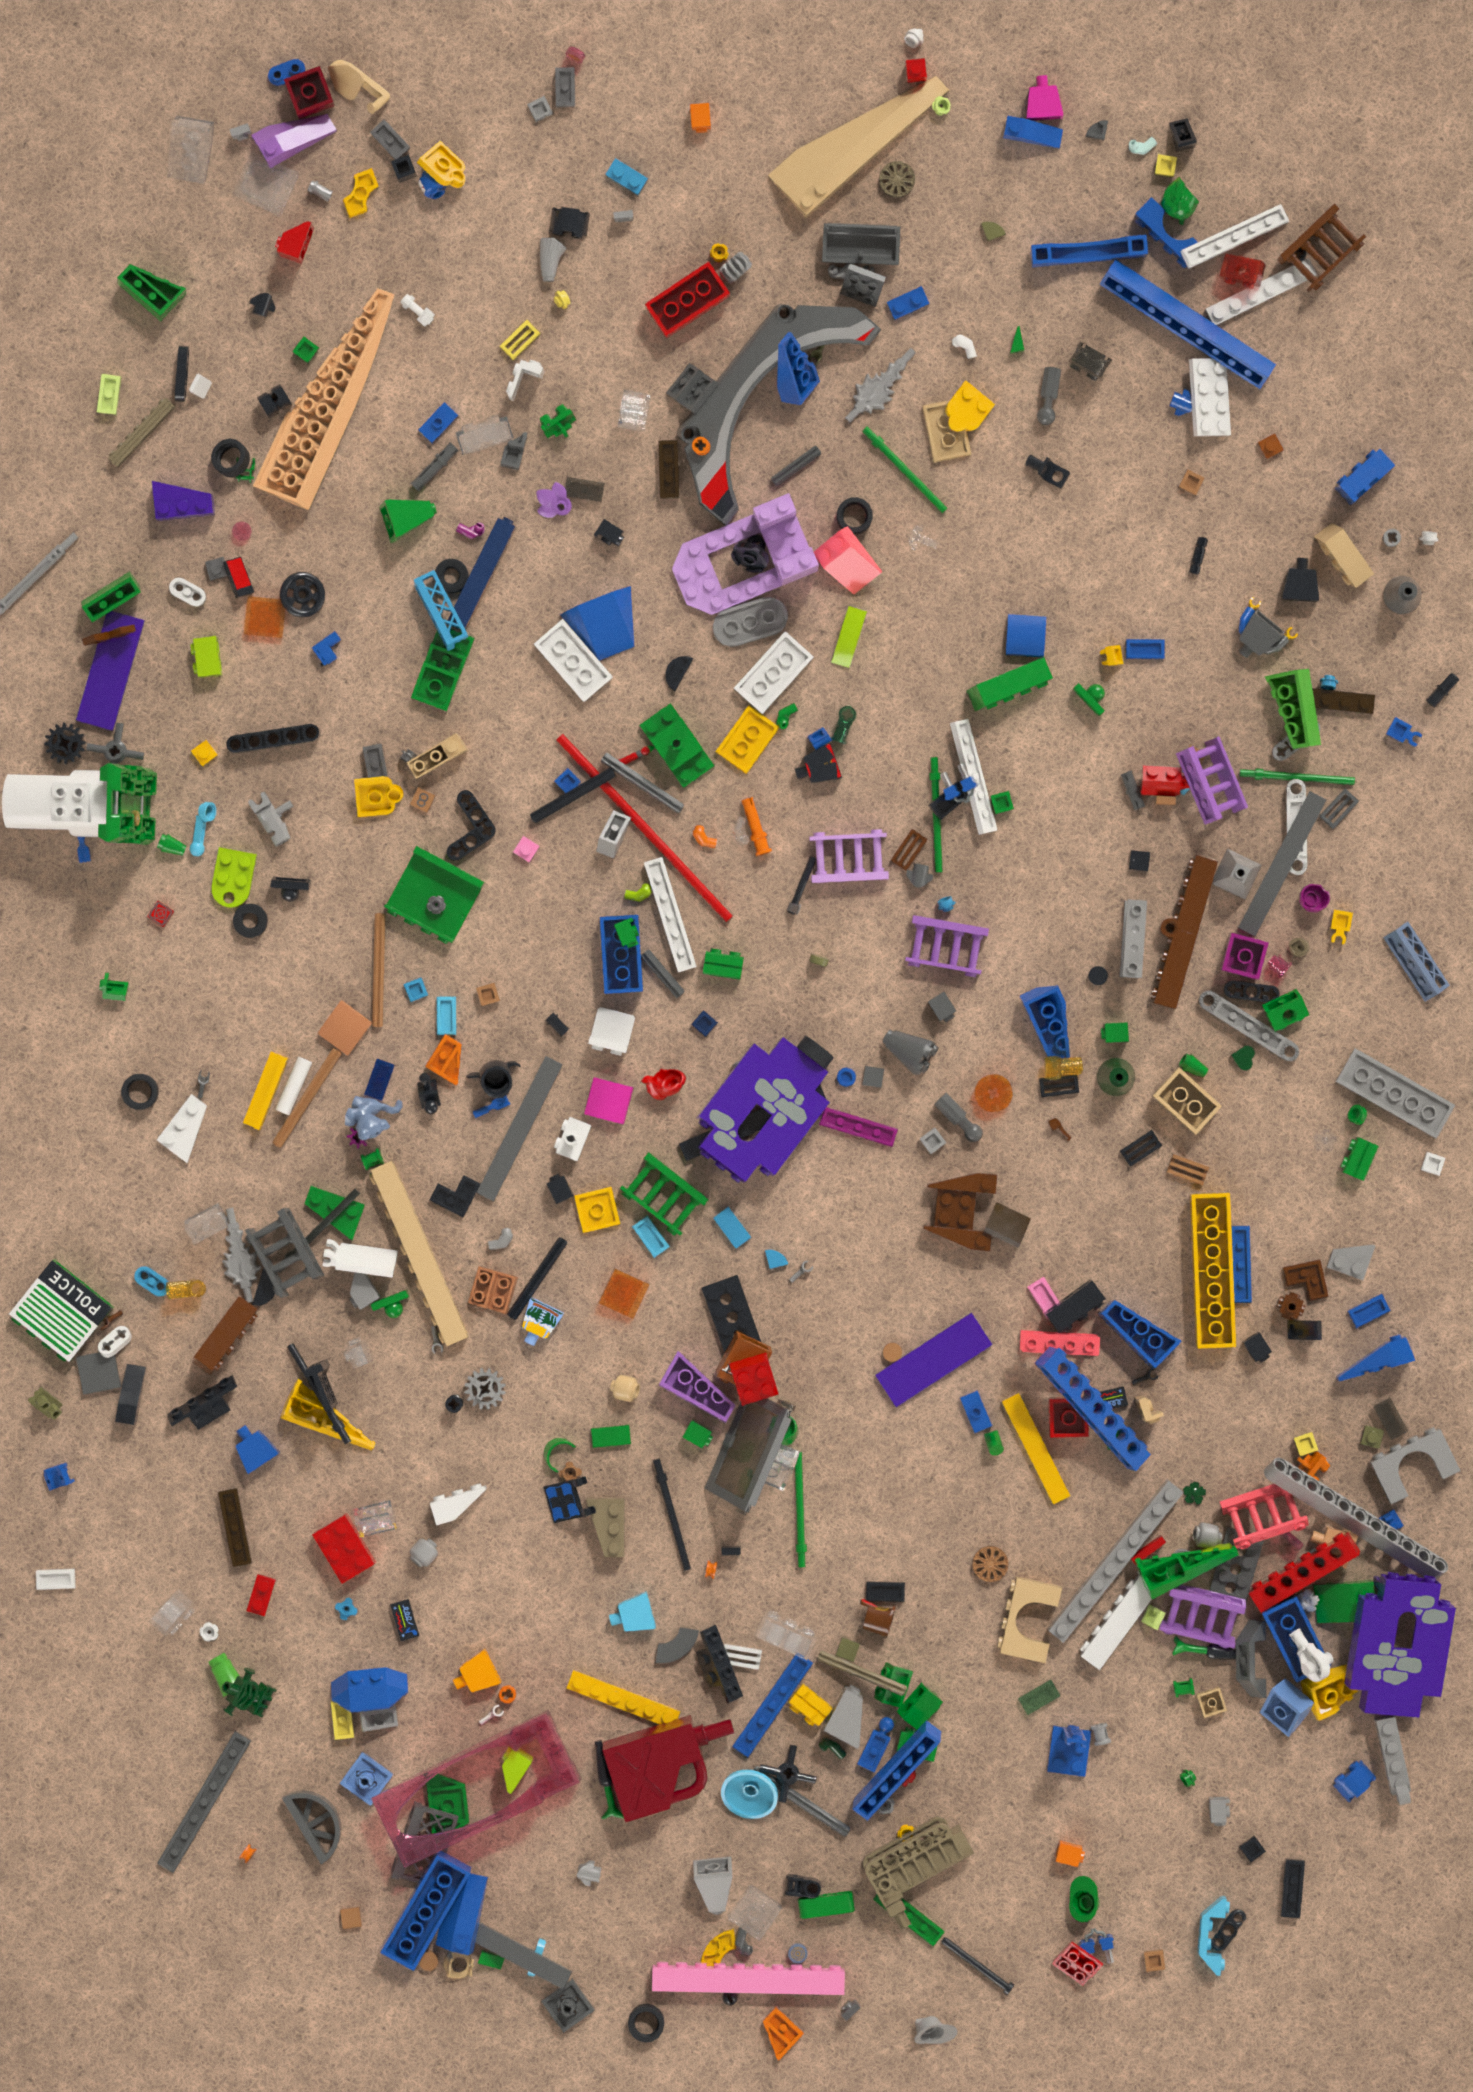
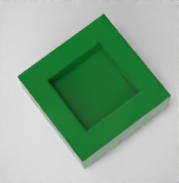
M303 336L292 352L309 364L320 348Z
M1009 791L990 796L995 814L1014 809Z

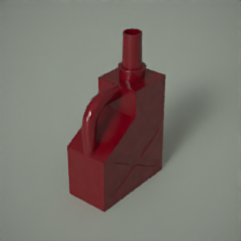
M688 1715L668 1723H662L603 1741V1753L625 1823L669 1810L671 1804L700 1794L705 1788L708 1779L701 1747L709 1745V1742L734 1734L731 1719L707 1726L701 1724L694 1727L692 1717ZM693 1763L696 1772L695 1782L687 1788L674 1791L680 1766Z

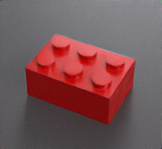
M347 1513L312 1534L341 1584L376 1563Z

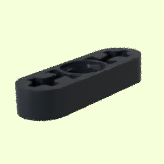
M179 346L175 401L179 402L186 401L189 346Z
M1229 981L1224 986V993L1229 998L1269 1002L1280 996L1278 988L1271 985ZM1235 984V988L1241 989V984L1245 985L1243 997L1240 996L1241 992H1234L1233 995H1230L1231 993L1227 991V988ZM1250 986L1257 989L1256 996L1252 998L1246 994V990ZM1260 987H1264V992H1269L1270 989H1273L1276 996L1269 1000L1268 996L1262 995V999H1259Z

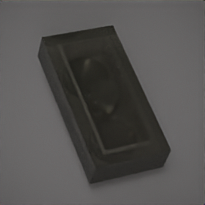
M567 477L565 485L567 497L602 503L605 483Z
M1390 1397L1373 1405L1390 1440L1408 1432Z

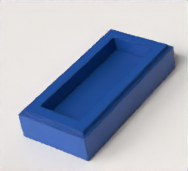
M1126 639V659H1165V639Z
M1381 1293L1348 1310V1313L1355 1327L1358 1328L1391 1310Z

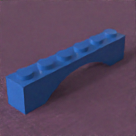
M1147 235L1126 236L1084 243L1031 245L1032 268L1111 261L1115 259L1144 258L1148 255Z

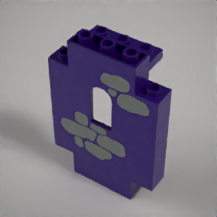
M784 1037L779 1039L769 1054L755 1043L752 1044L696 1117L700 1120L698 1123L702 1127L711 1129L700 1141V1145L697 1147L701 1150L699 1153L707 1159L712 1158L719 1169L722 1171L726 1169L731 1173L730 1177L738 1183L740 1181L746 1182L757 1166L760 1167L759 1170L764 1175L774 1176L830 1103L815 1091L828 1074V1071ZM758 1104L771 1117L752 1141H743L738 1135V1128L755 1105Z
M1388 1572L1387 1575L1381 1574L1380 1577H1373V1583L1378 1588L1377 1595L1366 1593L1365 1595L1358 1596L1344 1684L1349 1689L1362 1690L1359 1708L1364 1713L1419 1718L1423 1696L1441 1697L1456 1608L1448 1600H1439L1441 1583L1435 1577L1426 1575L1424 1578H1419L1414 1574L1399 1576L1397 1573ZM1405 1612L1414 1613L1416 1621L1411 1648L1394 1647L1399 1617Z

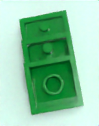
M436 630L411 698L447 711L475 637L468 635V638L455 643V648L448 651ZM450 630L452 638L462 634V632L457 630Z

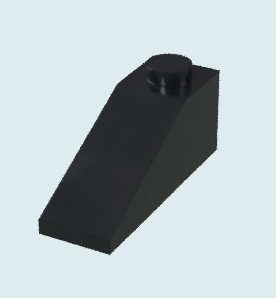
M127 1364L115 1422L130 1425L137 1424L146 1367Z

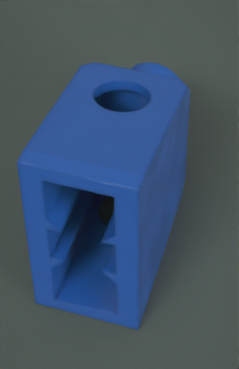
M245 1425L236 1431L242 1440L236 1445V1449L248 1474L280 1453L260 1430L251 1434Z

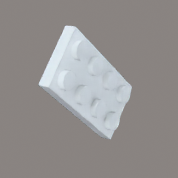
M1212 358L1190 359L1189 370L1194 436L1231 435L1227 368Z
M563 619L534 643L537 649L583 702L588 700L613 678Z
M785 631L734 689L763 714L814 657Z

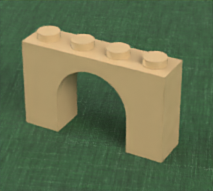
M1016 1576L1015 1581H1011L1009 1591L1013 1593L1011 1599H1007L1005 1610L1008 1611L1007 1618H1003L1001 1629H1004L1003 1637L999 1636L997 1648H1000L1001 1654L1046 1663L1049 1642L1031 1639L1022 1635L1016 1627V1616L1019 1610L1028 1603L1037 1602L1058 1607L1062 1587Z

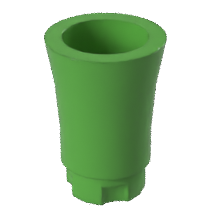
M223 1653L208 1663L212 1668L211 1671L217 1680L222 1696L225 1697L228 1694L222 1691V1685L226 1681L234 1683L237 1676L240 1675L230 1659Z

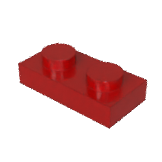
M257 1574L246 1611L265 1617L276 1579Z

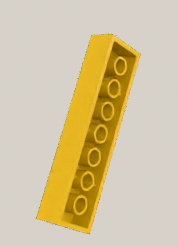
M1230 1193L1190 1194L1196 1348L1236 1347Z

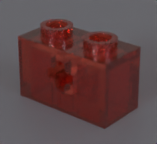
M1225 253L1219 276L1227 284L1235 285L1237 282L1242 283L1244 287L1253 289L1254 286H1261L1266 264L1262 260ZM1245 269V270H1246L1245 273H1241V275H1240V274H1239V271L1242 272V271Z

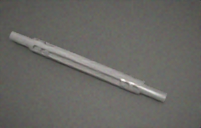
M74 532L60 545L58 544L31 572L0 600V615L66 553L65 550L79 538Z

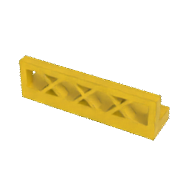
M272 1051L270 1052L244 1118V1124L252 1126L257 1130L262 1129L289 1058Z

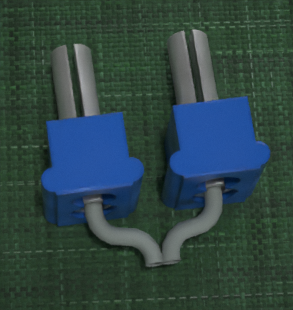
M962 763L957 766L963 779L960 781L963 786L962 791L968 792L971 790V793L967 796V799H957L956 797L961 795V791H958L956 785L951 783L947 773L943 772L940 776L946 788L943 790L946 795L945 800L954 799L957 802L963 801L967 803L974 794L973 789L979 785L975 782L973 776L968 775Z
M1096 1928L1091 1929V1932L1085 1936V1940L1079 1942L1080 1947L1093 1956V1953H1095L1094 1939L1087 1938L1093 1932L1102 1934L1103 1936L1097 1938L1098 1942L1101 1944L1102 1951H1105L1107 1963L1110 1964L1108 1951L1111 1963H1113L1114 1959L1111 1951L1114 1948L1113 1936L1111 1934L1106 1935L1103 1931H1097Z

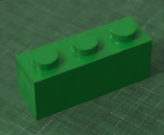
M129 571L82 600L81 605L93 623L141 593V589Z

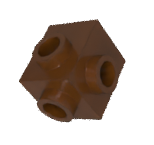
M1290 1292L1289 1295L1284 1293L1283 1297H1279L1276 1307H1278L1277 1311L1282 1313L1281 1317L1292 1320V1318L1297 1319L1298 1316H1302L1305 1305H1303L1304 1301L1300 1299L1301 1295ZM1290 1303L1295 1304L1294 1310H1289L1288 1305Z

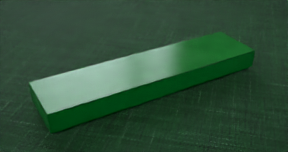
M876 1894L873 1900L886 1910L879 1896ZM901 1898L906 1908L904 1912L911 1922L908 1928L934 1947L945 1931L905 1899Z

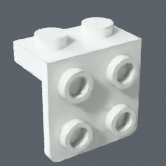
M521 360L520 364L516 363L513 370L514 381L509 382L506 390L510 400L514 401L524 373L543 378L545 371L541 363L534 360L529 362Z
M603 1007L598 1008L588 1044L592 1045V1049L603 1051V1048L611 1049V1054L621 1056L622 1052H627L635 1017Z

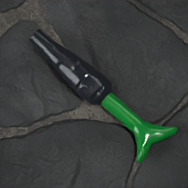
M1177 1636L1174 1637L1176 1646L1172 1652L1173 1656L1182 1652L1206 1654L1208 1658L1215 1660H1236V1649L1230 1647L1222 1648L1218 1644H1209L1206 1647L1190 1645L1182 1642Z
M602 1740L595 1741L598 1780L599 1784L604 1787L608 1808L601 1818L607 1819L610 1816L624 1818L615 1805L611 1786L613 1782L603 1753Z

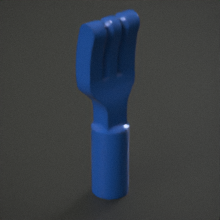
M77 837L79 840V847L77 848L79 863L91 861L89 847L85 844V837Z
M507 1095L503 1098H496L490 1105H485L473 1111L475 1118L489 1113L492 1109L500 1110L510 1105Z

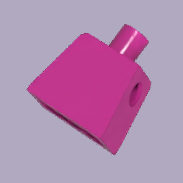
M1047 75L1036 76L1037 87H1029L1026 119L1032 121L1063 119V109L1057 86H1048Z

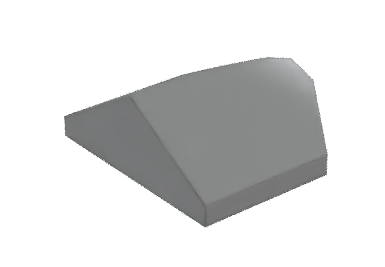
M396 1703L389 1709L361 1711L362 1732L398 1726Z

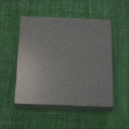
M98 1352L76 1357L83 1395L122 1387L116 1355L106 1358Z

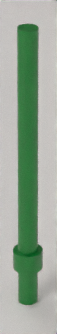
M868 426L862 430L872 441L871 444L876 449L879 448L941 513L948 509L883 443L884 440L880 436H877Z
M930 757L931 773H929V781H931L932 801L939 796L941 773L938 771V757ZM933 813L935 872H943L941 820Z
M1255 768V770L1240 769L1239 777H1252L1254 780H1263V778L1279 780L1299 779L1306 782L1355 784V777L1263 771L1260 768Z
M794 1452L797 1544H795L796 1552H798V1567L802 1568L806 1567L805 1552H807L804 1530L802 1452Z

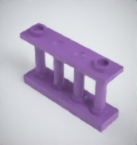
M1219 736L1204 742L1206 748L1195 752L1194 747H1190L1176 753L1205 825L1221 819L1220 812L1230 808L1233 813L1248 808ZM1210 755L1213 766L1202 769L1199 759ZM1217 773L1221 783L1210 787L1206 776ZM1224 790L1228 801L1217 805L1213 794Z
M913 915L912 923L915 924L917 929L912 957H905V961L909 962V966L920 967V964L959 970L964 971L965 976L971 977L981 974L982 970H977L976 964L981 939L983 940V936H988V928ZM927 926L934 927V931H936L930 961L919 959L924 929ZM946 929L953 930L954 934L949 964L938 963L942 936ZM964 933L972 934L973 938L968 968L957 966L961 939Z
M1184 1584L1169 1591V1596L1173 1597L1168 1619L1162 1620L1159 1626L1161 1631L1169 1635L1174 1633L1218 1644L1222 1648L1235 1647V1637H1232L1231 1633L1236 1615L1245 1613V1599ZM1183 1599L1192 1602L1186 1625L1175 1623L1180 1601ZM1201 1604L1211 1607L1205 1629L1193 1627L1199 1605ZM1220 1608L1229 1611L1223 1634L1212 1632L1216 1615Z

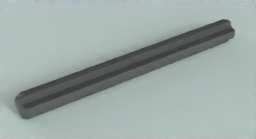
M756 1766L753 1770L759 1772L760 1767ZM760 1772L772 1780L778 1793H780L782 1784L771 1774ZM789 1787L788 1800L842 1836L846 1837L850 1832L849 1826Z

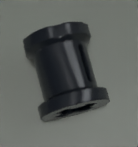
M451 1395L445 1402L446 1409L451 1413L460 1411L463 1407V1399L459 1395ZM453 1399H455L456 1402H459V1405L456 1406V1409H453V1406L449 1405V1403L452 1402Z

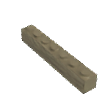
M162 398L158 402L159 405L150 411L151 414L148 417L145 416L140 425L135 426L134 432L132 434L129 433L125 437L126 440L118 444V449L116 451L113 450L109 454L108 459L116 467H119L175 408L167 398Z

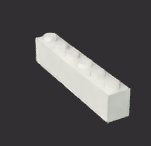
M1139 1570L1136 1572L1138 1573L1136 1579H1131L1126 1585L1127 1591L1124 1595L1120 1594L1114 1602L1116 1606L1113 1610H1108L1102 1618L1104 1620L1102 1625H1097L1091 1633L1093 1636L1089 1642L1085 1641L1080 1648V1651H1082L1080 1656L1099 1670L1151 1601Z

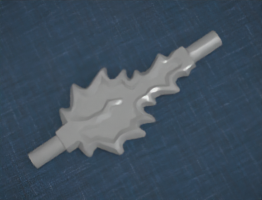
M910 348L894 364L889 363L885 373L881 372L880 376L876 373L872 379L867 374L862 385L856 384L857 395L853 396L856 402L855 408L845 419L851 423L859 413L862 414L864 411L871 414L873 409L884 410V403L892 400L889 395L895 393L889 387L893 386L894 381L902 378L900 372L905 370L906 363L916 352Z
M229 1208L226 1209L229 1222L227 1230L230 1234L225 1236V1239L230 1244L228 1249L231 1251V1254L223 1253L227 1260L222 1261L227 1268L224 1275L233 1278V1284L240 1285V1289L243 1288L245 1300L252 1302L251 1282L257 1279L255 1274L260 1270L261 1266L256 1265V1251L250 1254V1247L245 1248L246 1243L242 1242L243 1230H239L240 1226L236 1222L234 1209Z

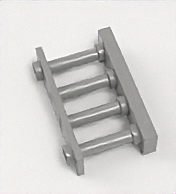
M1125 900L1119 977L1142 978L1147 901Z

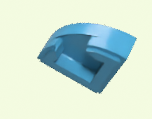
M765 1250L770 1269L788 1265L787 1259L780 1252Z

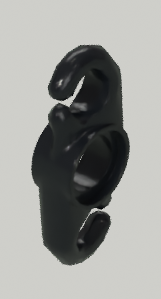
M1236 1909L1230 1912L1220 1925L1218 1933L1214 1935L1215 1939H1222L1223 1944L1217 1946L1215 1940L1211 1939V1947L1214 1950H1224L1237 1935V1931L1243 1923L1242 1921L1236 1922L1234 1915L1240 1914L1242 1921H1245L1246 1914L1244 1911ZM1226 1925L1233 1926L1234 1932L1231 1935L1223 1933V1928Z

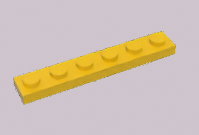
M573 1670L567 1685V1689L657 1724L668 1723L678 1719L681 1712Z

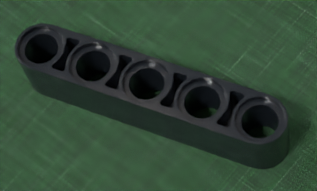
M305 724L233 735L228 738L226 746L229 751L238 754L317 741L321 736V731L314 724ZM309 728L316 729L317 734L314 738H308L307 730ZM290 731L297 732L298 737L295 741L288 739ZM271 734L278 735L279 740L277 743L271 744L269 742ZM254 736H257L260 740L259 745L256 747L250 745V740ZM235 739H238L241 743L240 748L237 750H233L231 747V743Z

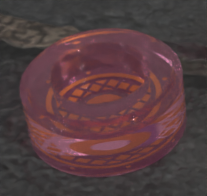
M572 46L568 47L565 53L570 59L578 63H582L585 58V54L581 50Z
M241 521L233 526L232 533L237 540L246 541L251 537L252 529L248 523Z

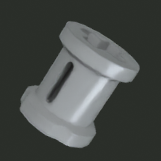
M1107 1723L1091 1726L1096 1740L1094 1742L1095 1746L1111 1743L1106 1729Z

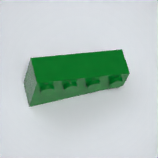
M1043 657L979 683L966 691L975 712L983 708L989 710L998 706L997 702L1003 700L1006 703L1015 699L1014 695L1020 693L1023 696L1032 692L1031 688L1037 686L1040 689L1049 685L1048 681L1053 679Z

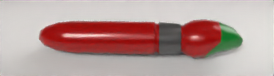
M651 745L645 746L641 750L619 759V761L626 765L641 758L643 755H648L655 747Z

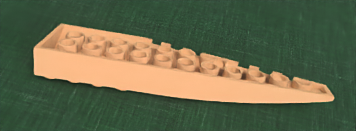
M377 288L364 306V312L359 318L356 317L351 330L341 338L342 342L338 348L335 347L317 371L314 381H310L306 386V392L295 401L294 404L296 405L292 412L288 411L253 487L309 510L368 377L387 322L394 294Z

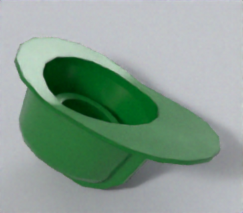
M1078 1876L1071 1883L1069 1909L1075 1920L1088 1922L1096 1915L1100 1905L1098 1890L1091 1878Z

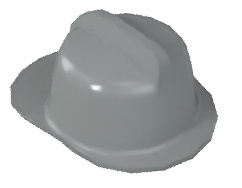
M929 2016L916 2019L917 2034L914 2040L918 2044H942L954 2039L958 2031L953 2025L942 2024L938 2018Z

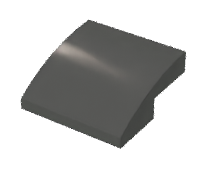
M689 363L666 394L696 414L719 384Z

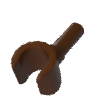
M1057 1118L1048 1121L1052 1131L1059 1129L1068 1141L1071 1139Z
M120 1310L109 1317H105L102 1320L105 1326L100 1330H105L110 1322L123 1315L122 1311Z

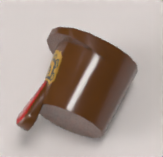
M861 1599L860 1604L868 1607L863 1629L887 1638L896 1606L893 1605L892 1609L885 1608Z

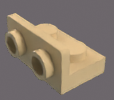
M1142 1395L1134 1397L1141 1420L1151 1424L1160 1421V1417L1164 1416L1163 1412L1159 1410L1151 1412L1153 1411V1406L1150 1399L1148 1400V1398Z

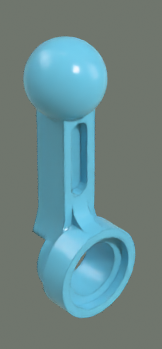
M204 802L199 806L198 815H196L193 843L189 848L193 856H201L205 851L203 843L206 823L214 820L216 816V806L212 802Z

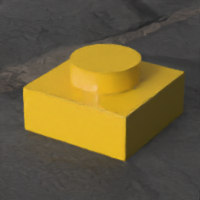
M207 740L191 750L202 766H205L218 756Z

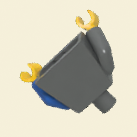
M1254 597L1250 599L1249 607H1246L1239 622L1238 631L1241 634L1239 639L1244 643L1239 652L1246 658L1253 651L1259 656L1263 653L1269 655L1279 652L1289 643V640L1298 636V633L1293 637L1289 635V631L1293 627L1288 628L1284 632L1258 610L1261 601H1259L1258 605H1253L1252 600Z

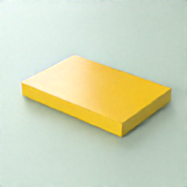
M748 705L715 752L747 774L776 734L779 726Z

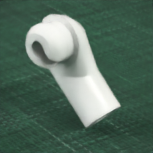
M957 335L952 339L954 347L960 346L965 349L968 359L977 357L972 340L963 335Z

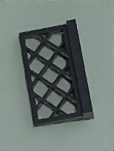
M328 1359L310 1365L303 1370L305 1378L313 1377L326 1411L333 1409L338 1404L325 1369L330 1366Z

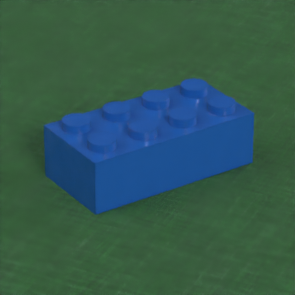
M639 915L600 917L604 994L643 992ZM629 918H633L634 922H631V926L635 925L639 936L636 937L638 945L628 948L627 945L622 946L614 924Z
M1294 1594L1263 1611L1261 1614L1294 1680L1299 1682L1307 1678V1676L1301 1670L1299 1656L1297 1655L1298 1648L1290 1634L1297 1629H1301L1308 1643H1313L1316 1649L1323 1653L1325 1652L1297 1596Z

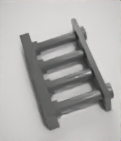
M283 1208L277 1211L279 1215L278 1220L257 1232L254 1228L245 1230L248 1243L253 1245L273 1283L274 1293L280 1298L288 1297L289 1294L286 1289L307 1277L319 1279L324 1276L290 1208ZM281 1226L286 1228L288 1234L285 1238L264 1248L260 1238ZM290 1243H294L297 1249L296 1253L273 1265L269 1255ZM298 1260L303 1261L306 1266L305 1270L282 1283L277 1272Z

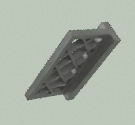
M414 1801L391 1869V1878L398 1880L402 1878L418 1883L421 1878L417 1876L422 1877L426 1868L419 1870L416 1862L426 1858L429 1864L428 1856L435 1853L437 1849H443V1852L447 1853L459 1818L458 1815L423 1806L420 1802ZM424 1812L433 1814L435 1819L425 1824L422 1818ZM444 1818L453 1819L451 1826L443 1829L440 1820ZM438 1823L441 1831L431 1835L427 1827ZM425 1829L429 1837L419 1842L417 1833ZM444 1834L446 1842L437 1846L434 1838ZM431 1840L435 1848L425 1853L422 1844ZM419 1846L423 1855L413 1859L411 1851ZM412 1864L415 1866L416 1873L412 1875L404 1874L406 1867Z

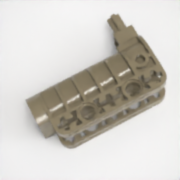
M937 1816L917 1826L913 1831L903 1834L901 1838L898 1837L870 1852L863 1858V1865L867 1877L890 1917L894 1916L900 1928L903 1929L911 1925V1922L904 1912L906 1908L901 1899L903 1898L902 1893L973 1855L974 1851L959 1824L950 1829L946 1820L941 1816ZM926 1836L924 1840H919L921 1837ZM888 1855H893V1857L889 1859L886 1858Z

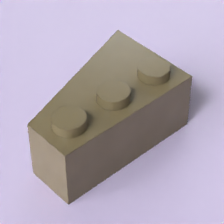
M586 1497L588 1507L595 1506L596 1513L591 1514L604 1556L624 1557L625 1498Z

